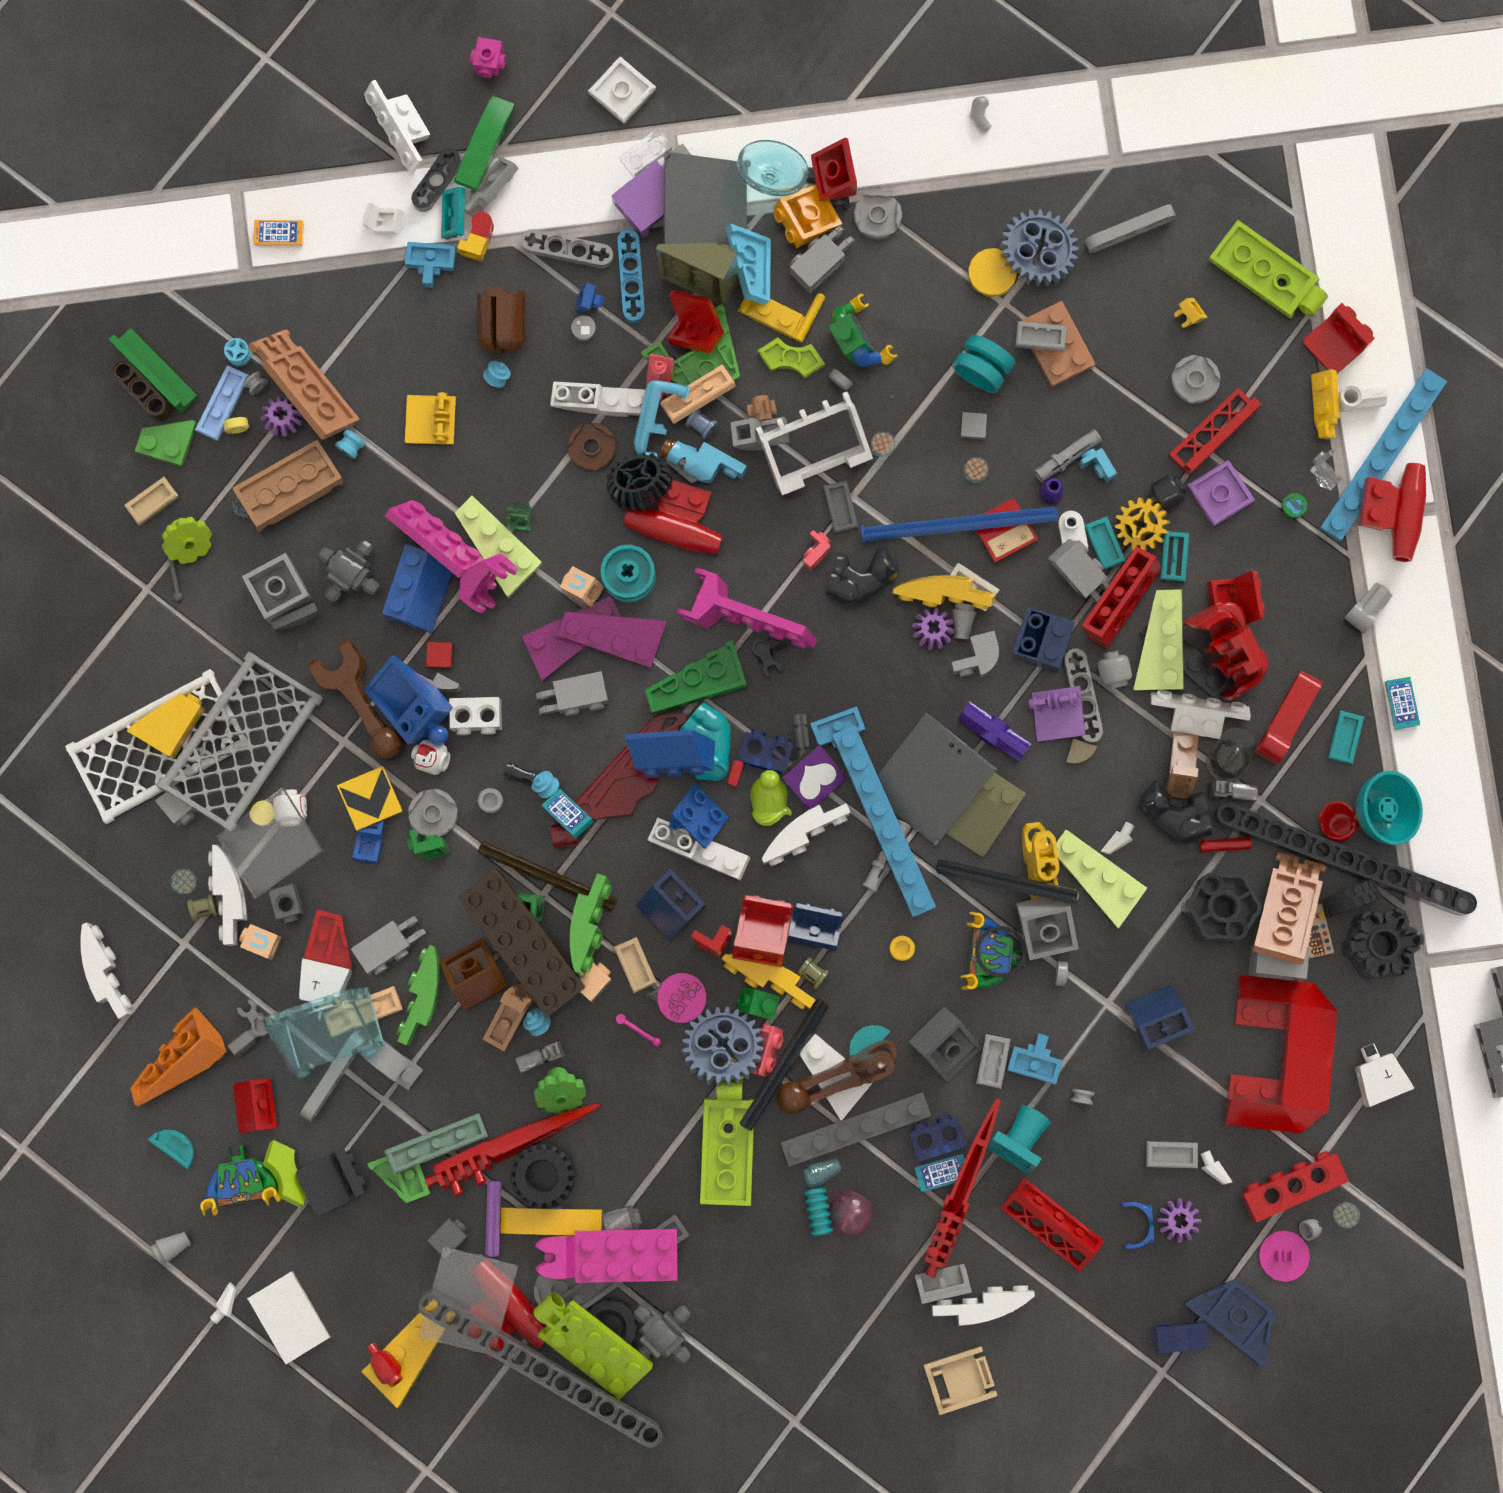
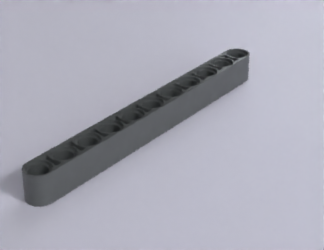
M428 1290L421 1294L419 1298V1311L424 1317L638 1443L650 1448L657 1446L661 1442L662 1432L658 1423L441 1294L433 1290ZM428 1298H433L438 1303L432 1310H428L423 1306V1302ZM450 1311H455L460 1316L454 1323H450L445 1319L446 1314ZM472 1324H477L482 1329L476 1336H472L467 1332L468 1327ZM495 1337H499L504 1341L503 1345L498 1349H494L489 1345L490 1340ZM521 1350L526 1354L525 1358L519 1362L511 1358L513 1352ZM539 1363L547 1366V1371L543 1374H536L533 1371L534 1367ZM561 1376L567 1377L569 1379L568 1385L558 1387L555 1384L557 1378ZM587 1389L591 1392V1395L587 1400H580L577 1397L579 1391ZM604 1402H609L613 1405L612 1410L608 1413H602L599 1410L600 1405ZM626 1415H631L635 1418L634 1422L629 1426L621 1423L622 1418ZM648 1428L656 1430V1435L651 1439L643 1437L644 1431Z

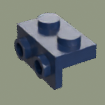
M795 903L787 941L836 951L844 914L831 908L822 909L813 907L808 903Z

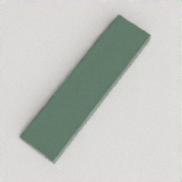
M478 1113L384 1150V1153L394 1175L487 1138L488 1135Z

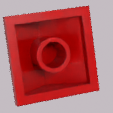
M844 137L810 155L820 201L857 195V179L848 138Z

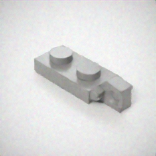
M499 157L485 174L477 191H470L472 196L465 204V212L470 217H473L477 212H484V208L497 197L500 190L513 178V175L519 169L517 165L503 157Z

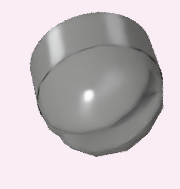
M1307 1219L1300 1223L1299 1230L1305 1240L1311 1241L1320 1236L1322 1227H1319L1318 1220Z

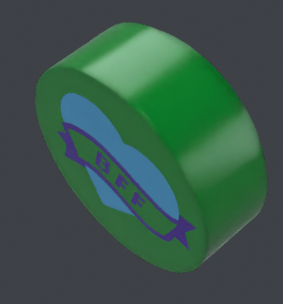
M1298 493L1289 494L1282 501V512L1290 519L1300 518L1307 510V501Z

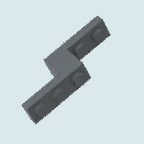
M1499 966L1490 970L1503 1016V966ZM1503 1018L1474 1024L1493 1098L1503 1097V1071L1501 1067L1503 1065V1056L1501 1051L1496 1048L1497 1045L1503 1044Z

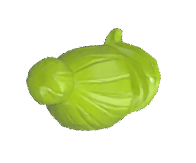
M773 770L763 772L750 790V800L753 808L752 816L760 825L771 826L783 816H791L792 811L786 806L787 789L779 775Z

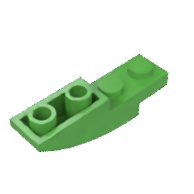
M598 873L589 895L578 894L571 919V960L575 973L581 978H584L586 972H590L594 961L592 958L595 949H599L602 943V931L594 924L600 921L603 909H601L604 899L607 900L612 890L609 879Z
M429 945L428 949L424 948L418 960L421 965L418 972L414 971L408 982V985L411 986L409 991L418 996L410 1001L407 1012L410 1013L406 1023L401 1022L396 1033L399 1036L398 1042L410 1046L419 1024L427 1027L430 1026L438 1001L440 962L437 948Z

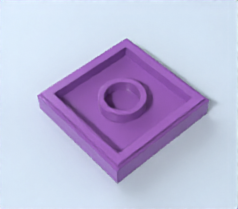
M1229 460L1186 486L1212 527H1215L1255 501Z

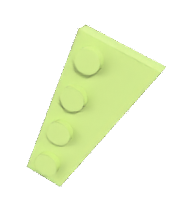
M473 496L455 512L483 559L502 553L516 566L518 571L515 575L506 572L508 575L506 579L496 577L507 598L542 565V562Z
M1182 589L1156 590L1133 690L1184 689Z
M1065 830L1056 842L1059 861L1118 929L1147 890V887L1068 830Z

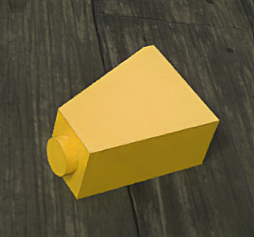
M179 693L130 726L127 732L174 759L205 708L199 705L202 700L188 693L186 697Z

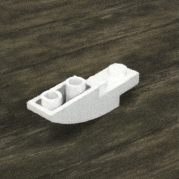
M553 382L550 405L566 410L607 416H640L645 390L602 387L600 384Z
M847 803L826 813H823L820 805L796 818L780 832L762 857L763 864L769 863L772 867L783 862V856L790 853L796 856L807 850L805 846L809 845L806 835L811 834L814 837L824 832V827L833 823L835 827L848 821L847 816L851 812Z
M657 818L648 838V841L738 880H741L750 860L749 856L713 841L704 849L686 829L673 830L670 828L668 821Z
M212 845V851H209L208 854L209 866H212V876H209L208 880L209 891H213V895L216 897H223V901H219V915L223 916V925L219 926L220 941L223 940V945L238 946L237 921H247L244 891L229 856L222 847Z
M86 922L82 925L81 955L88 984L98 1003L108 1001L118 1019L124 1020L132 1015L129 1009L132 1005L125 994L121 995L117 989L120 985L115 975L108 973L116 967L113 961L116 957L109 946L105 948L101 941L104 936L98 926H93Z
M1027 1285L1013 1286V1291H1003L1002 1287H987V1292H982V1302H978V1298H963L962 1303L952 1304V1299L937 1300V1304H931L932 1315H957L958 1325L977 1324L1013 1312L1026 1304L1035 1295L1033 1290H1028Z

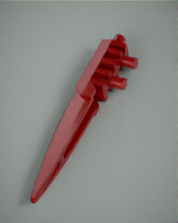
M1000 1098L995 1100L983 1121L961 1167L950 1195L947 1194L943 1203L941 1219L936 1225L937 1229L935 1234L932 1235V1241L927 1248L928 1252L924 1261L930 1263L925 1274L929 1277L935 1278L938 1268L945 1269L970 1207V1203L967 1202L995 1124L1000 1106Z
M591 1104L524 1125L487 1142L485 1141L434 1165L435 1174L426 1177L425 1182L428 1187L439 1183L444 1191L448 1190L450 1186L454 1197L463 1194L460 1181H468L470 1176L473 1175L477 1186L485 1184L486 1179L482 1171L493 1169L492 1162L499 1164L507 1160V1158L540 1143L580 1121L601 1106L599 1104Z

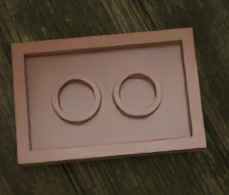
M1062 301L1021 320L1022 322L1067 326L1064 352L1031 349L1051 388L1095 367V362Z

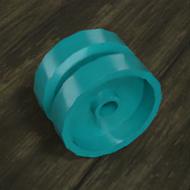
M970 335L963 346L966 353H959L952 367L958 375L975 387L989 393H997L1004 382L1002 375H1008L1016 362L1006 350L993 341L979 335Z
M631 544L620 545L610 550L604 557L601 565L603 585L607 593L618 602L625 604L638 603L646 599L654 589L656 583L654 563L650 555L641 547ZM627 572L633 573V576L630 578L627 575L624 577Z

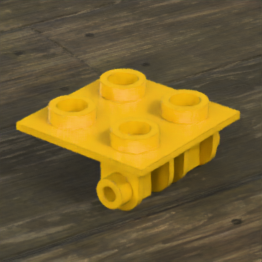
M443 392L437 393V396L407 395L405 443L454 445L456 396H447V393Z

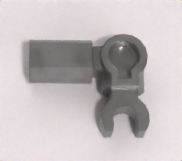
M1217 780L1210 782V798L1228 799L1229 796L1230 800L1257 801L1258 785L1228 783L1227 781Z
M251 999L248 1000V1003L251 1005L249 1012L245 1013L240 1007L237 1008V1011L242 1017L249 1019L248 1024L252 1029H246L227 1044L228 1048L237 1058L258 1042V1038H266L273 1031L272 1023L262 1013H258V1006Z
M559 1041L543 1047L542 1050L538 1049L517 1057L516 1062L520 1072L524 1073L545 1065V1061L550 1063L565 1057V1053Z

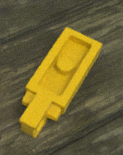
M1330 369L1311 375L1315 426L1318 429L1319 438L1326 440L1336 438L1335 424H1337V419H1340L1337 372Z

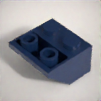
M1027 606L1012 654L1034 666L1057 673L1075 622Z
M671 868L636 904L641 912L669 941L706 907L705 903Z
M1172 985L1125 1004L1145 1051L1195 1030L1185 1006Z

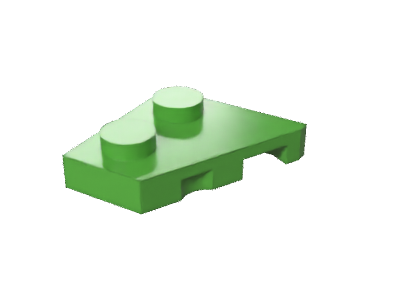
M386 1157L368 1163V1167L406 1203L431 1194L425 1182V1175L421 1164L393 1175Z

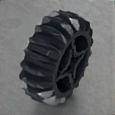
M643 452L640 456L634 453L633 457H625V461L617 462V467L611 468V474L607 475L606 484L610 499L613 500V503L618 508L623 507L625 511L632 509L636 512L640 508L644 511L649 506L654 508L656 502L662 503V498L669 496L668 492L672 489L673 477L669 465L661 456L656 457L653 453L647 456Z

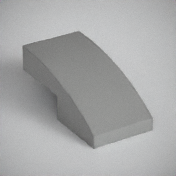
M437 673L433 681L422 676L442 693H457L462 689L460 684Z

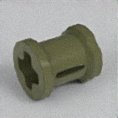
M209 894L207 898L193 901L191 899L187 901L193 922L198 921V918L203 916L218 915V907L213 894Z
M809 957L797 975L806 978L814 984L813 988L817 990L828 976L829 971L821 969Z

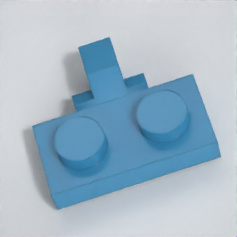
M407 242L405 266L406 268H418V274H423L422 284H424V288H434L435 275L440 276L441 270L454 271L456 245Z
M857 706L810 723L817 744L821 745V747L832 743L833 748H837L831 735L855 725L858 733L865 731V726Z
M1038 1033L1035 1045L1029 1044L1027 1050L1016 1046L1013 1047L1007 1070L1056 1085L1063 1060L1050 1057L1051 1050L1045 1049L1049 1036Z

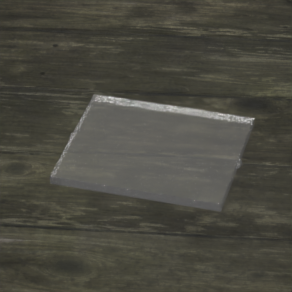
M281 788L240 818L236 823L238 826L233 833L227 832L225 829L217 835L218 840L233 862L235 869H237L255 899L323 851L285 788Z
M444 1246L432 1290L501 1330L518 1265L487 1258L482 1254L476 1255ZM429 1298L426 1309H434L438 1304L437 1301ZM450 1311L446 1314L445 1319L450 1323H454L460 1316L457 1312ZM424 1317L419 1337L453 1345L455 1348L461 1347L487 1354ZM472 1324L468 1327L467 1332L472 1336H476L482 1329L479 1325ZM498 1337L491 1339L489 1345L494 1349L496 1348Z

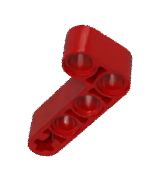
M1302 670L1298 673L1254 752L1255 754L1275 765L1282 761L1291 746L1293 736L1323 682Z

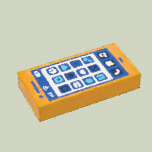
M254 220L253 243L255 246H303L304 222L303 220Z

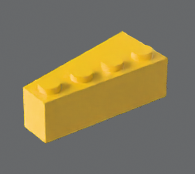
M433 1299L425 1308L432 1310L438 1303ZM450 1311L446 1314L445 1319L451 1323L456 1314ZM419 1313L383 1349L390 1352L401 1366V1376L403 1379L396 1386L390 1387L388 1384H382L374 1374L371 1363L361 1372L396 1408H399L446 1332V1329Z

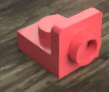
M814 530L810 532V539L818 546L816 548L811 546L803 555L805 558L803 564L810 572L831 552V546L829 545L831 541L822 532L817 534Z

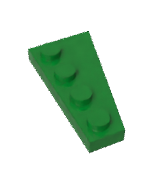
M733 639L725 643L718 650L706 654V657L694 664L692 662L685 666L682 671L675 675L672 674L646 689L645 692L652 715L747 687Z

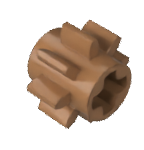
M767 395L753 397L750 399L751 405H747L749 419L755 418L759 421L773 419L772 415L777 414L775 400L769 401Z

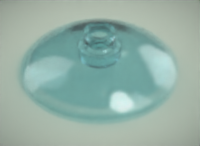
M758 140L751 142L742 148L737 159V169L741 178L751 188L765 195L787 196L794 194L805 186L808 179L809 168L804 157L793 147L779 141Z

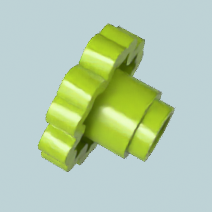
M193 517L180 518L171 525H168L162 534L164 540L162 548L170 560L178 559L181 564L193 563L196 561L197 556L207 554L212 545L209 540L212 533L202 520L196 522Z

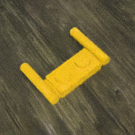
M818 293L815 296L805 317L772 299L766 305H762L744 298L738 312L803 343L825 300V296L822 293Z

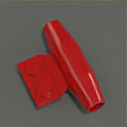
M1407 463L1398 488L1392 482L1373 477H1367L1364 482L1358 526L1378 531L1391 529L1392 559L1398 562H1411L1413 560L1420 539L1427 497L1426 466L1420 463Z
M673 480L672 489L668 492L669 496L663 497L662 503L657 502L658 510L645 509L644 511L640 508L636 512L630 509L626 513L623 525L650 539L689 551L717 554L723 536L697 523L704 517L711 496L709 491Z
M487 1259L483 1260L472 1270L471 1274L487 1299L476 1302L468 1311L510 1336H513L514 1331H516L536 1349L541 1348L546 1342L538 1337V1333L547 1325L539 1322L534 1316V1305L507 1275ZM472 1324L467 1329L468 1333L472 1336L478 1335L482 1330L477 1324ZM495 1337L490 1340L489 1345L494 1349H498L503 1345L504 1341L499 1337Z

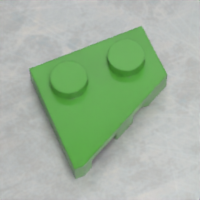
M191 420L142 428L135 452L183 467L198 423Z

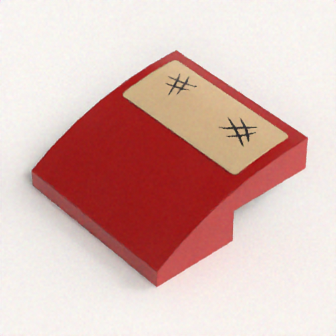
M1014 498L984 514L1021 509ZM1030 524L975 530L994 563L1038 540Z

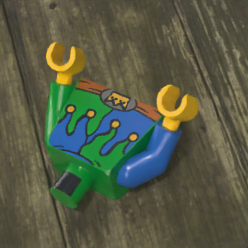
M859 294L850 302L836 308L831 313L833 324L829 325V328L844 355L855 366L865 367L881 362L888 365L897 357V354L892 355L890 353L893 349L891 345H887L880 353L875 352L857 320L854 312L859 313L869 305L868 303L865 305L861 303L860 298L864 296L863 294Z
M970 912L969 914L975 917L974 923L967 922V926L975 928L972 932L968 974L961 976V978L967 979L968 985L961 987V989L990 988L1002 982L1005 977L990 975L980 967L976 958V945L980 936L985 931L1000 925L993 920L985 918L981 913ZM996 930L984 937L979 953L983 964L989 970L996 973L1010 972L1011 965H1019L1023 951L1013 950V939L1010 938L1008 931Z
M243 1145L228 1147L230 1162L219 1164L218 1169L213 1172L206 1189L205 1200L201 1203L200 1207L203 1216H205V1211L208 1208H212L213 1216L218 1213L216 1203H218V1206L263 1198L269 1206V1199L274 1196L277 1202L281 1198L276 1191L275 1177L272 1172L264 1167L263 1162L258 1161L257 1158L245 1159Z

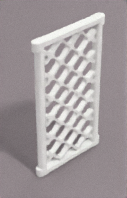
M211 669L202 673L203 676L81 741L77 743L72 742L65 746L105 824L114 821V817L163 792V790L158 789L156 784L161 777H165V774H162L164 762L166 760L176 761V759L169 758L164 753L162 755L152 753L150 751L151 745L149 744L145 750L135 748L136 736L134 735L129 745L119 743L117 741V732L126 727L129 728L132 724L179 693L184 696L188 695V693H193L199 696V699L202 701L203 699H210L216 702L223 692L214 676L215 673ZM211 683L218 697L206 696L205 685ZM227 703L224 709L228 716H232L234 713ZM236 718L229 720V728L233 725L236 732L243 731ZM193 728V730L191 731L188 738L183 744V749L189 742L191 734L193 732H196L197 729ZM245 734L238 735L240 740L232 741L235 749L245 748L249 745ZM104 739L111 743L109 755L106 757L95 753L96 743ZM221 739L222 749L217 752L221 753L230 751L231 744L226 747V745L230 743V739ZM203 742L201 748H196L200 752L199 756L212 754L205 748L207 742ZM116 745L128 748L124 761L112 758ZM133 750L144 752L145 756L141 766L129 764L128 761ZM81 751L89 754V760L85 768L77 755ZM231 754L220 756L218 762L231 756ZM149 755L161 758L157 771L145 768ZM94 757L106 760L102 773L90 770ZM214 758L202 760V771L216 764V760ZM110 762L122 764V771L118 778L107 776L106 772ZM188 763L184 765L186 768L183 769L186 777L200 772L198 763L191 766ZM127 767L139 770L135 783L123 780ZM143 772H150L156 775L155 785L148 789L140 785ZM90 773L99 775L101 778L96 790L88 776ZM106 778L117 781L115 792L112 795L101 792L103 781ZM173 781V783L171 784L170 787H172V786H174V785H176V784H178V783H180V782H174V781ZM122 783L134 787V796L125 801L118 797V791ZM99 796L111 797L112 808L106 810Z

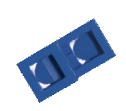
M385 819L356 831L357 838L352 857L353 861L378 865Z

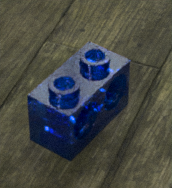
M752 729L751 733L745 732L738 761L744 762V765L766 771L773 770L777 774L786 775L794 744L789 743L790 739L782 736H776L775 739L765 737V732ZM750 743H759L762 747L761 751L758 754H751L747 750ZM778 748L786 753L785 758L780 761L773 759L771 756L773 750Z
M950 1114L937 1118V1124L928 1126L927 1122L912 1126L913 1131L908 1134L917 1162L967 1147L958 1118L952 1119ZM946 1126H951L956 1132L955 1138L951 1141H946L942 1137V1130ZM921 1134H928L931 1137V1145L926 1149L918 1145L917 1140Z
M1198 1321L1153 1326L1155 1352L1159 1354L1210 1349L1207 1322Z

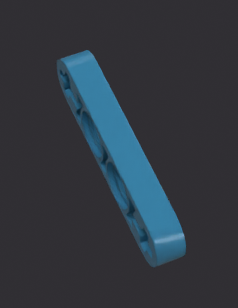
M626 229L619 234L617 240L622 308L626 321L631 324H637L645 317L640 241L635 231ZM628 236L631 237V240L635 241L631 243L632 253H627L626 243L622 242L626 241ZM628 259H633L637 262V267L632 271H628L623 266L624 262ZM634 282L638 284V292L635 294L627 293L625 287L628 283ZM631 300H635L636 309L641 311L637 312L636 317H632L631 313H627L631 311Z

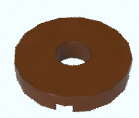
M598 423L583 424L571 433L567 445L568 454L571 461L579 469L587 472H597L606 468L613 461L616 453V442L612 433L605 426ZM590 441H594L599 445L598 450L594 453H589L585 450V445Z

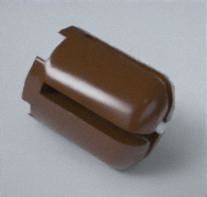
M505 288L484 289V294L482 295L477 292V342L482 349L494 354H503L505 350L507 353H514L523 348L526 342V294L524 291L518 290V294L505 291Z

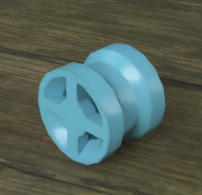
M240 338L229 340L224 347L225 356L231 364L237 367L246 365L252 357V352L249 350L247 343Z
M346 429L343 433L344 437L341 441H337L335 446L350 458L355 459L358 456L357 451L363 448L366 443L356 434Z

